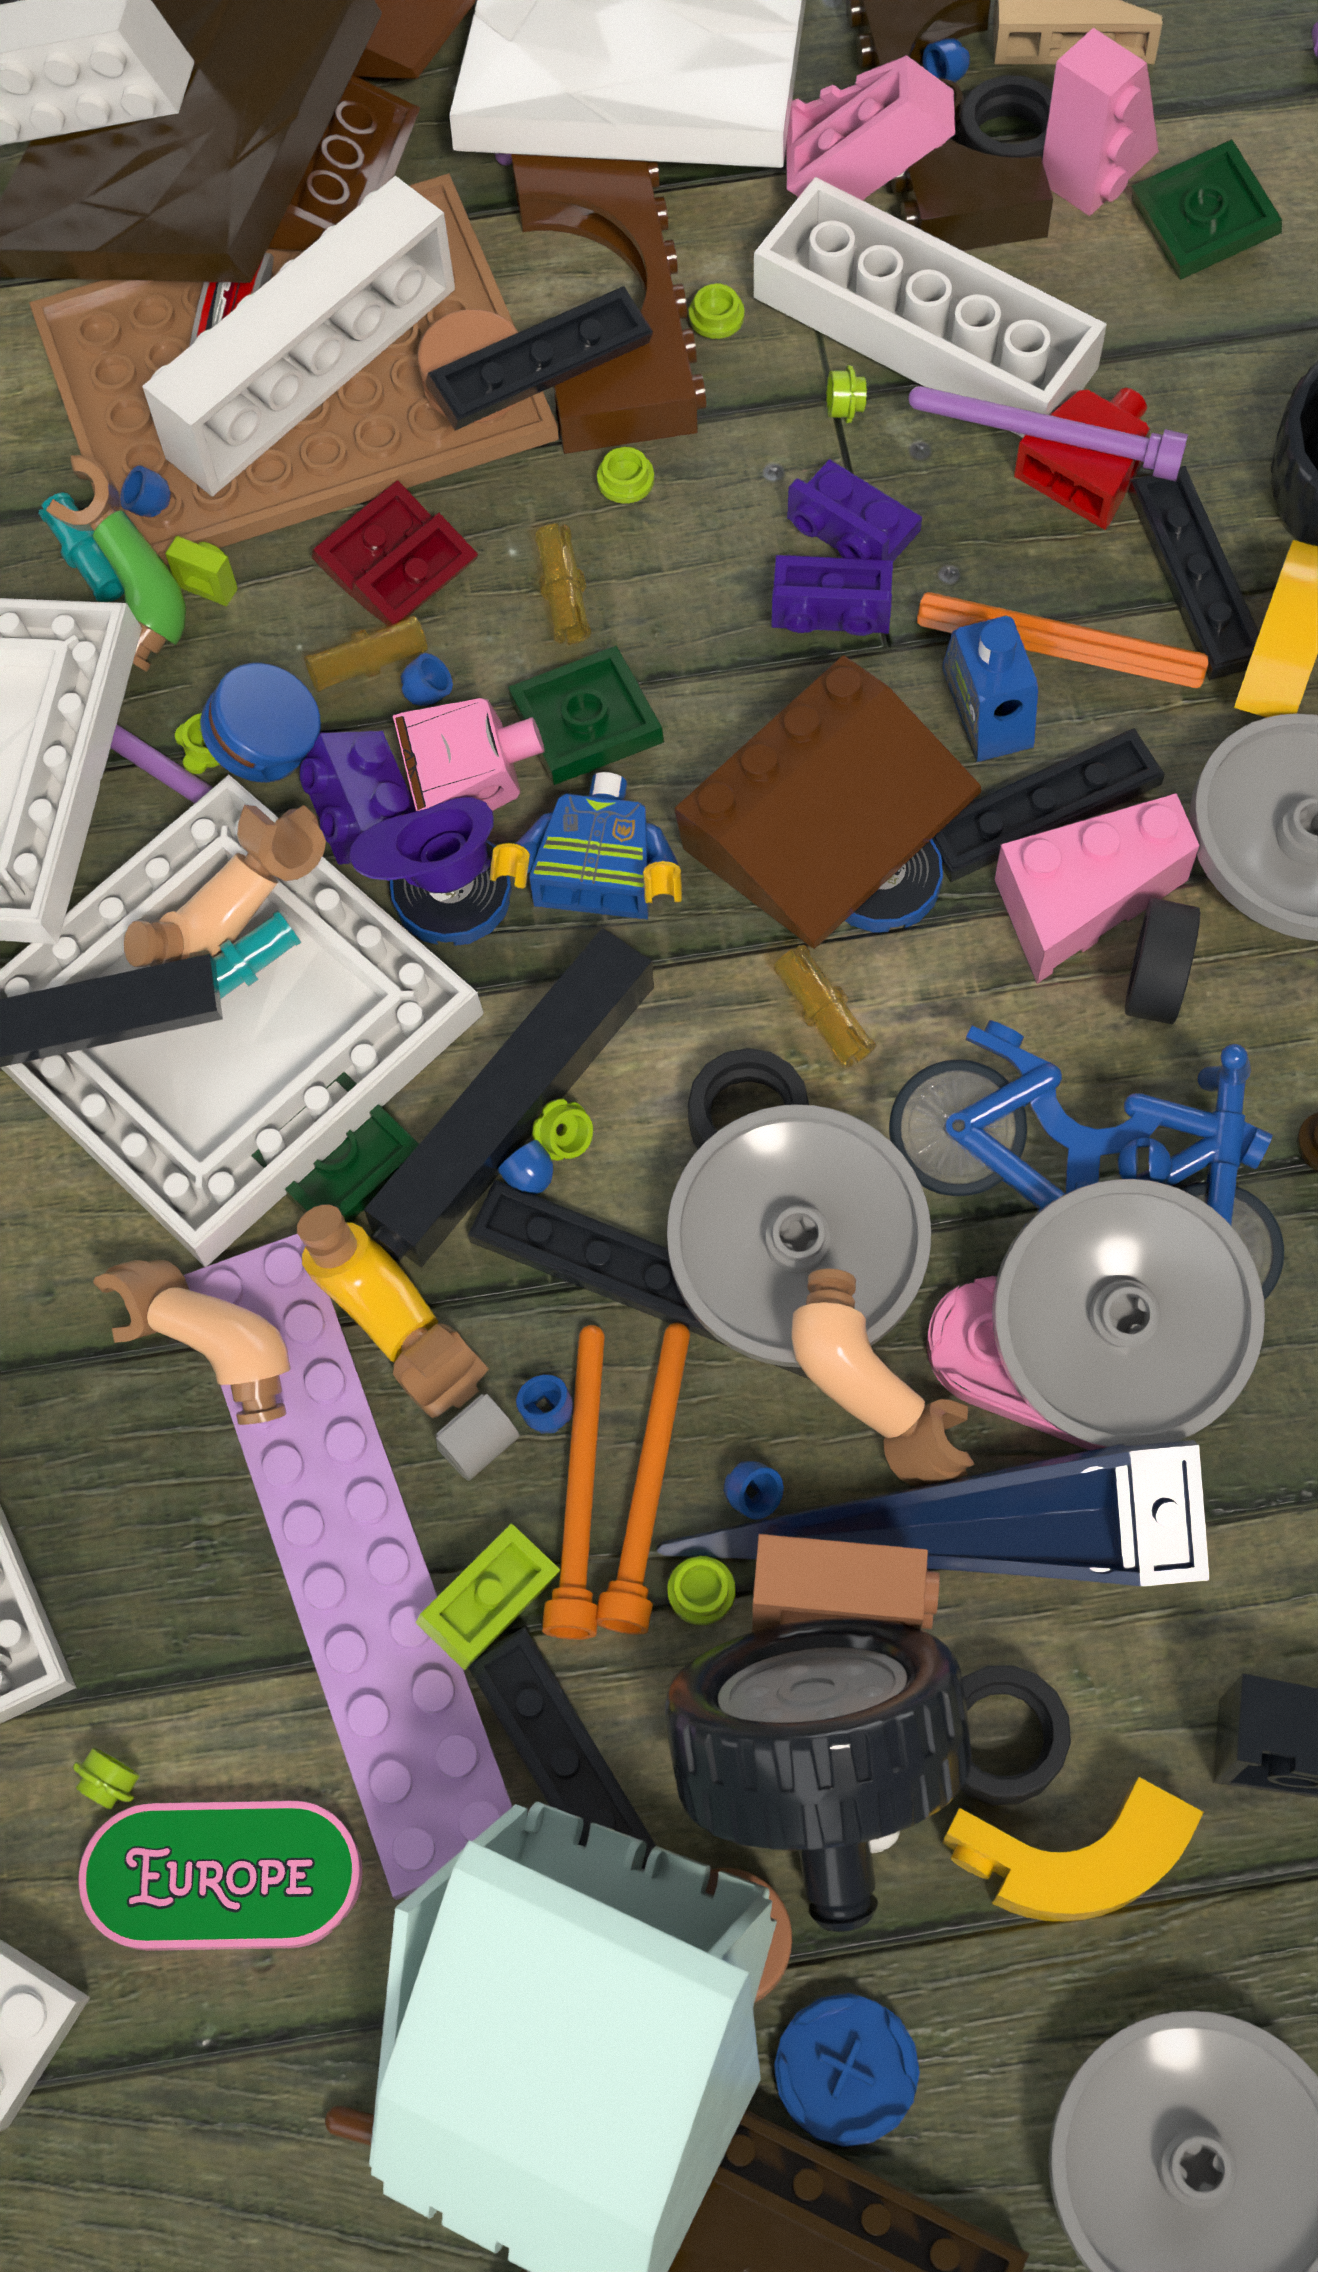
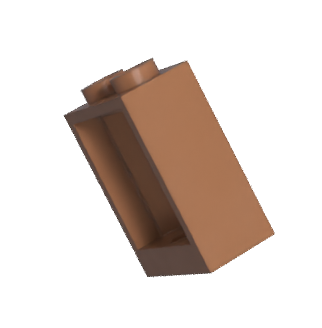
M759 1534L753 1595L752 1632L793 1622L830 1618L875 1619L900 1623L903 1626L918 1629H932L933 1615H936L938 1606L939 1572L927 1571V1549Z

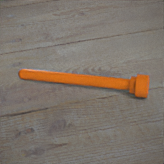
M678 1322L670 1324L664 1332L617 1579L609 1582L607 1592L600 1593L597 1605V1625L619 1633L646 1634L650 1624L653 1603L647 1600L649 1590L643 1586L690 1340L689 1329L684 1324Z
M596 1325L585 1326L579 1333L559 1588L552 1590V1599L544 1603L542 1632L548 1636L571 1640L590 1639L597 1635L596 1613L598 1606L592 1603L593 1593L586 1590L605 1342L604 1332Z

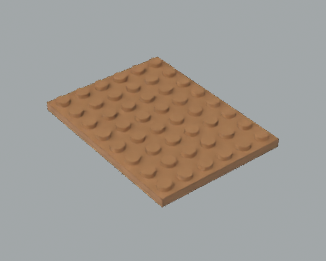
M450 174L410 185V187L444 212L455 290L213 497L165 458L142 387L159 368L171 363L190 347L194 320L204 282L100 280L29 302L81 455L96 460L106 469L119 493L120 507L118 511H124L166 565L169 563L165 553L176 536L197 544L199 542H207L221 548L375 499L397 480L405 488H409L559 440L557 423L543 391L518 402L510 411L496 419L471 423L456 431L447 417L435 410L425 396L418 361V350L423 335L437 320L456 311L480 309L496 313L507 319L514 326ZM268 248L266 253H270L274 257L270 279L278 274L285 263L296 259L304 251ZM138 465H142L161 475L167 481L171 491V500L168 507L162 510L160 514L151 518L123 509L120 503L124 481L130 471ZM91 482L92 487H93V490H94V493H95V485H94L93 482Z

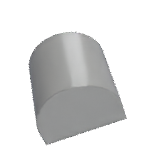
M481 1394L437 1433V1450L461 1476L470 1481L515 1442L520 1435L509 1418L488 1394L485 1396Z

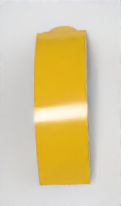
M1296 540L1292 541L1234 706V708L1266 718L1277 715L1297 714L1318 654V546Z
M1138 1777L1130 1786L1105 1836L1080 1850L1060 1853L1033 1848L959 1808L942 1843L954 1850L950 1859L966 1871L987 1880L992 1872L1004 1877L992 1904L1027 1918L1058 1922L1080 1921L1116 1911L1133 1902L1154 1886L1183 1854L1204 1812Z

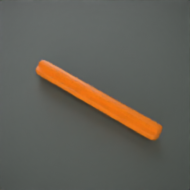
M931 592L924 593L919 605L918 624L922 627L952 633L959 627L1002 616H1010L1015 622L1025 650L1192 688L1201 687L1207 671L1208 656L1204 653Z

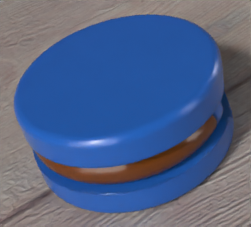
M248 663L232 669L221 679L215 691L204 705L200 724L204 742L211 755L221 766L240 778L253 782L267 783L281 780L297 769L314 747V743L320 734L321 718L314 697L298 678L274 665Z

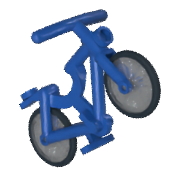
M989 1020L984 1031L972 1025L965 1040L1009 1061L1020 1074V1078L1010 1083L999 1072L984 1064L962 1059L946 1060L927 1066L917 1072L905 1083L898 1093L890 1114V1141L909 1162L921 1186L942 1195L970 1196L989 1190L1001 1181H1004L1039 1209L1038 1212L1046 1205L1071 1191L1098 1183L1101 1155L1120 1153L1123 1147L1130 1141L1142 1137L1149 1138L1159 1125L1204 1137L1171 1156L1172 1174L1166 1184L1173 1186L1208 1166L1207 1182L1194 1184L1181 1190L1195 1196L1213 1208L1239 1235L1256 1266L1264 1301L1278 1283L1284 1263V1242L1277 1220L1259 1198L1247 1190L1236 1186L1237 1171L1240 1168V1163L1256 1170L1273 1134L1245 1122V1115L1242 1114L1245 1084L1250 1076L1251 1066L1247 1051L1241 1045L1231 1044L1226 1046L1220 1056L1222 1065L1205 1067L1198 1074L1197 1080L1202 1089L1209 1092L1218 1091L1216 1111L1211 1113L1145 1094L1134 1093L1130 1094L1124 1102L1125 1112L1131 1118L1119 1126L1104 1129H1094L1080 1125L1066 1115L1056 1098V1088L1062 1080L1061 1070L1056 1065L1019 1048L1024 1036L1003 1024ZM1028 1104L1044 1131L1053 1140L1068 1149L1065 1193L1020 1159L1027 1139V1118L1024 1107ZM1149 1169L1139 1174L1138 1179H1150Z

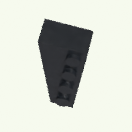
M1242 1673L1219 1699L1213 1783L1318 1798V1688Z

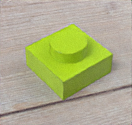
M176 536L165 554L172 575L180 588L227 607L238 589L228 556L210 543L199 542L197 544Z

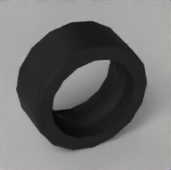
M1003 75L985 80L969 92L962 104L958 144L995 156H1041L1043 159L1052 90L1042 82L1025 76ZM1001 116H1013L1030 121L1041 130L1042 134L1034 140L1021 144L1002 143L988 137L980 130L979 126L990 119Z
M1157 898L1150 899L1144 915L1132 964L1125 1001L1126 1015L1171 1025L1175 1023L1183 1002L1196 948L1201 916L1199 907Z
M752 1048L725 1052L705 1064L692 1082L688 1100V1121L692 1141L699 1150L709 1138L718 1132L713 1125L710 1113L712 1103L720 1091L732 1084L743 1082L764 1084L779 1093L784 1101V1105H809L805 1083L794 1067L772 1052Z
M1014 1665L986 1666L964 1676L962 1682L967 1711L977 1701L990 1695L1007 1694L1021 1699L1035 1711L1042 1725L1044 1743L1039 1758L1028 1770L1015 1776L992 1775L982 1771L971 1761L970 1773L961 1791L969 1797L990 1805H1017L1041 1794L1063 1768L1071 1744L1069 1715L1058 1693L1038 1674Z

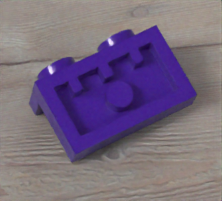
M830 459L808 483L796 478L788 487V519L793 522L794 526L801 533L809 537L819 538L838 550L843 558L893 560L894 562L921 531L922 517Z

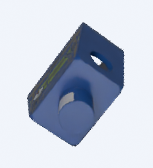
M1002 616L954 630L946 651L942 670L976 762L1034 748L1038 684L1013 618ZM1003 703L1002 716L994 715L995 709Z

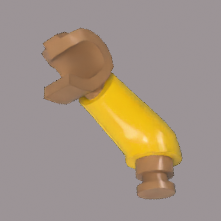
M320 1205L307 1211L300 1218L297 1225V1234L303 1244L306 1245L302 1253L303 1267L316 1285L344 1309L389 1360L394 1363L393 1375L411 1399L426 1414L434 1418L444 1413L451 1406L460 1408L479 1392L476 1384L489 1370L488 1367L467 1346L456 1330L450 1325L438 1324L437 1317L425 1302L414 1283L389 1253L367 1235L363 1227L354 1223H346L337 1207L333 1205Z

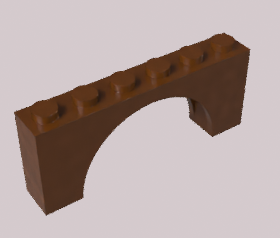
M511 154L514 187L522 231H557L579 235L593 240L616 253L628 264L640 280L645 291V300L640 312L653 331L650 343L553 386L555 408L564 454L698 433L697 410L706 408L705 387L702 374L692 375L690 364L697 363L695 339L692 328L682 329L680 319L687 318L686 298L683 284L673 285L671 275L678 274L677 256L673 239L663 240L662 231L669 230L664 196L654 197L653 193L654 188H659L657 161Z

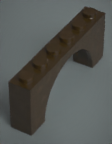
M846 0L848 25L850 28L858 27L859 31L856 37V49L860 68L872 70L905 56L910 57L921 66L923 64L924 50L929 44L942 39H959L973 33L988 30L991 0ZM948 139L942 146L935 148L908 167L901 175L890 180L893 193H902L904 202H901L900 205L901 220L961 251L1048 237L1053 196L1041 156H995L969 149Z

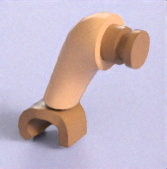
M244 805L238 823L237 836L240 845L248 854L245 856L236 853L177 912H168L159 922L151 924L147 921L132 922L128 926L124 938V952L129 964L134 967H147L148 965L155 966L210 954L212 958L222 952L219 946L227 940H230L232 943L236 940L278 884L275 877L284 881L298 880L309 874L318 865L325 851L326 840L319 828L317 816L303 805L298 809H289L274 823L257 806Z
M156 1259L149 1262L133 1260L108 1268L104 1274L95 1277L93 1283L101 1292L117 1291L121 1295L130 1314V1323L112 1328L115 1343L128 1342L159 1332L202 1353L211 1363L216 1373L217 1383L220 1385H231L233 1400L235 1402H242L243 1410L236 1414L238 1424L240 1425L266 1422L281 1418L287 1414L285 1404L277 1403L275 1395L282 1392L279 1375L291 1369L288 1350L279 1330L265 1318L222 1299L190 1291L186 1279L178 1267L167 1260Z
M829 1268L819 1269L810 1273L807 1284L810 1294L806 1298V1305L799 1307L793 1312L791 1337L796 1361L807 1377L843 1409L885 1437L883 1443L886 1459L892 1471L902 1481L911 1486L921 1487L966 1476L965 1468L974 1465V1462L967 1451L963 1452L952 1446L944 1430L967 1421L968 1406L946 1399H940L925 1405L924 1399L893 1373L873 1352L866 1332V1318L860 1311L855 1309V1300L852 1297L856 1291V1278L854 1275L843 1270Z

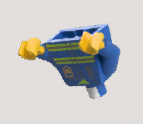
M601 772L595 774L592 777L589 796L565 794L559 797L553 813L543 814L515 844L497 845L492 852L489 880L496 881L498 877L504 875L515 877V887L523 889L526 887L527 874L531 871L530 884L533 904L536 907L648 920L649 903H652L654 896L669 894L674 896V902L682 901L681 869L661 828L654 824L646 823L645 805L639 802L625 801L628 783L622 776L614 773Z

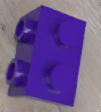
M776 555L772 593V628H785L797 633H807L813 630L846 631L857 636H865L872 633H889L893 560Z
M383 731L320 733L314 743V747L301 764L300 781L302 788L310 796L320 820L321 831L326 842L330 844L339 865L351 864L349 859L350 847L358 835L366 829L389 818L416 812L415 804Z

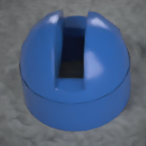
M955 38L942 39L929 44L925 48L923 65L935 77L957 82L965 76L970 66V54Z
M138 465L130 471L124 481L120 495V503L123 509L149 518L160 514L162 510L168 507L171 500V491L167 481L157 472L142 465Z
M421 654L410 662L401 673L402 693L413 705L426 707L435 704L452 691L453 682L449 670L439 658L432 654Z
M1142 1137L1134 1139L1127 1143L1119 1154L1118 1171L1122 1179L1148 1180L1166 1184L1172 1174V1159L1167 1148L1153 1138ZM1149 1147L1148 1165L1150 1179H1138L1139 1148Z
M534 1140L506 1159L498 1168V1172L512 1188L535 1195L544 1191L551 1183L554 1167L549 1153L538 1140Z
M536 1376L528 1380L517 1394L516 1405L523 1420L531 1429L541 1434L557 1432L559 1428L572 1418V1397L564 1382L556 1376ZM543 1398L553 1409L545 1414L536 1406Z
M754 1461L740 1462L731 1474H727L724 1493L727 1502L736 1511L751 1519H762L769 1516L778 1507L783 1496V1481L777 1471L763 1463ZM748 1484L758 1492L752 1499L745 1492Z

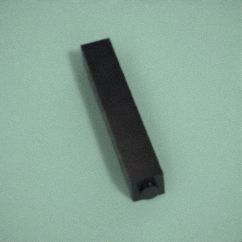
M601 928L364 1209L373 1232L370 1237L380 1244L394 1260L400 1261L406 1256L422 1268L497 1178L500 1174L498 1168L501 1164L519 1150L531 1137L534 1121L542 1113L543 1107L550 1101L562 1099L653 990L652 960L604 928Z

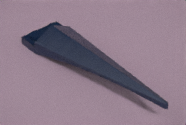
M1194 1440L1134 1446L1119 1444L662 1541L656 1547V1550L664 1556L757 1559L759 1534L927 1549V1569L1021 1575L1132 1586L1209 1580L1199 1445Z

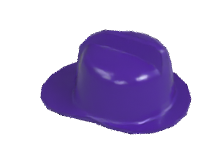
M473 797L454 798L424 810L389 818L372 825L358 835L350 847V862L358 873L371 879L388 881L404 878L409 884L434 894L449 893L461 889L490 867L491 861L485 841L494 826L493 812L486 802Z

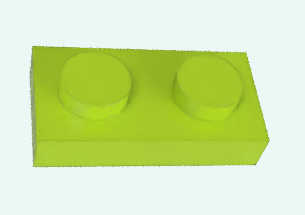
M511 1523L420 1613L415 1623L462 1669L466 1670L555 1579L560 1569Z

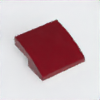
M397 480L313 549L312 559L368 612L391 629H394L478 558L479 554L440 513L432 517L401 482Z

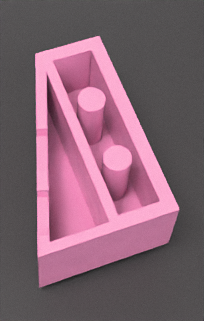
M1092 28L1057 60L1042 159L1050 189L1088 216H1091L1107 200L1109 202L1116 200L1125 189L1129 179L1159 152L1147 62L1095 28Z
M905 56L857 75L856 84L843 90L831 85L821 89L819 99L807 104L799 99L793 100L787 134V190L799 197L811 181L817 177L864 201L867 196L894 177L901 175L912 164L935 148L942 146L950 137L955 135L954 90L910 57Z
M1177 793L1001 845L995 882L1037 984L1051 975L1056 966L1079 950L1084 952L1098 943L1099 937L1125 919L1130 921L1146 910L1151 898L1162 899L1188 881L1200 845Z

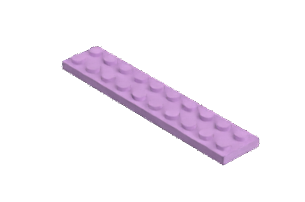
M298 1234L185 1274L184 1277L190 1291L222 1299L265 1318L279 1330L287 1347L291 1369L279 1375L282 1392L275 1395L277 1403L285 1404L287 1413L285 1416L266 1422L240 1425L238 1424L236 1414L243 1410L242 1402H235L233 1400L231 1385H221L383 1870L392 1896L395 1900L412 1894L462 1851L469 1840L473 1841L513 1806L464 1669L415 1623L420 1613L438 1596L331 1297L316 1285L303 1267L302 1253L306 1245L303 1244Z

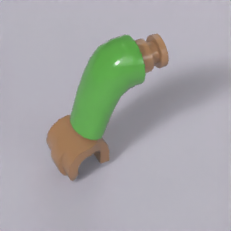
M73 455L70 459L73 473L79 479L89 480L95 485L93 501L84 510L73 511L53 499L46 511L71 528L79 531H94L93 539L114 570L125 592V603H127L142 628L133 664L147 672L151 664L146 659L151 651L158 655L166 640L177 645L184 631L186 604L180 586L166 564L124 511H118L120 507L119 493L106 469L92 458L84 455Z

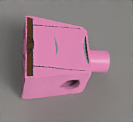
M483 698L403 712L393 716L416 811L430 808L438 803L454 798L473 797L486 802L493 811L513 801L520 794L521 790L513 763L545 752L539 729L533 717L503 727L489 700Z

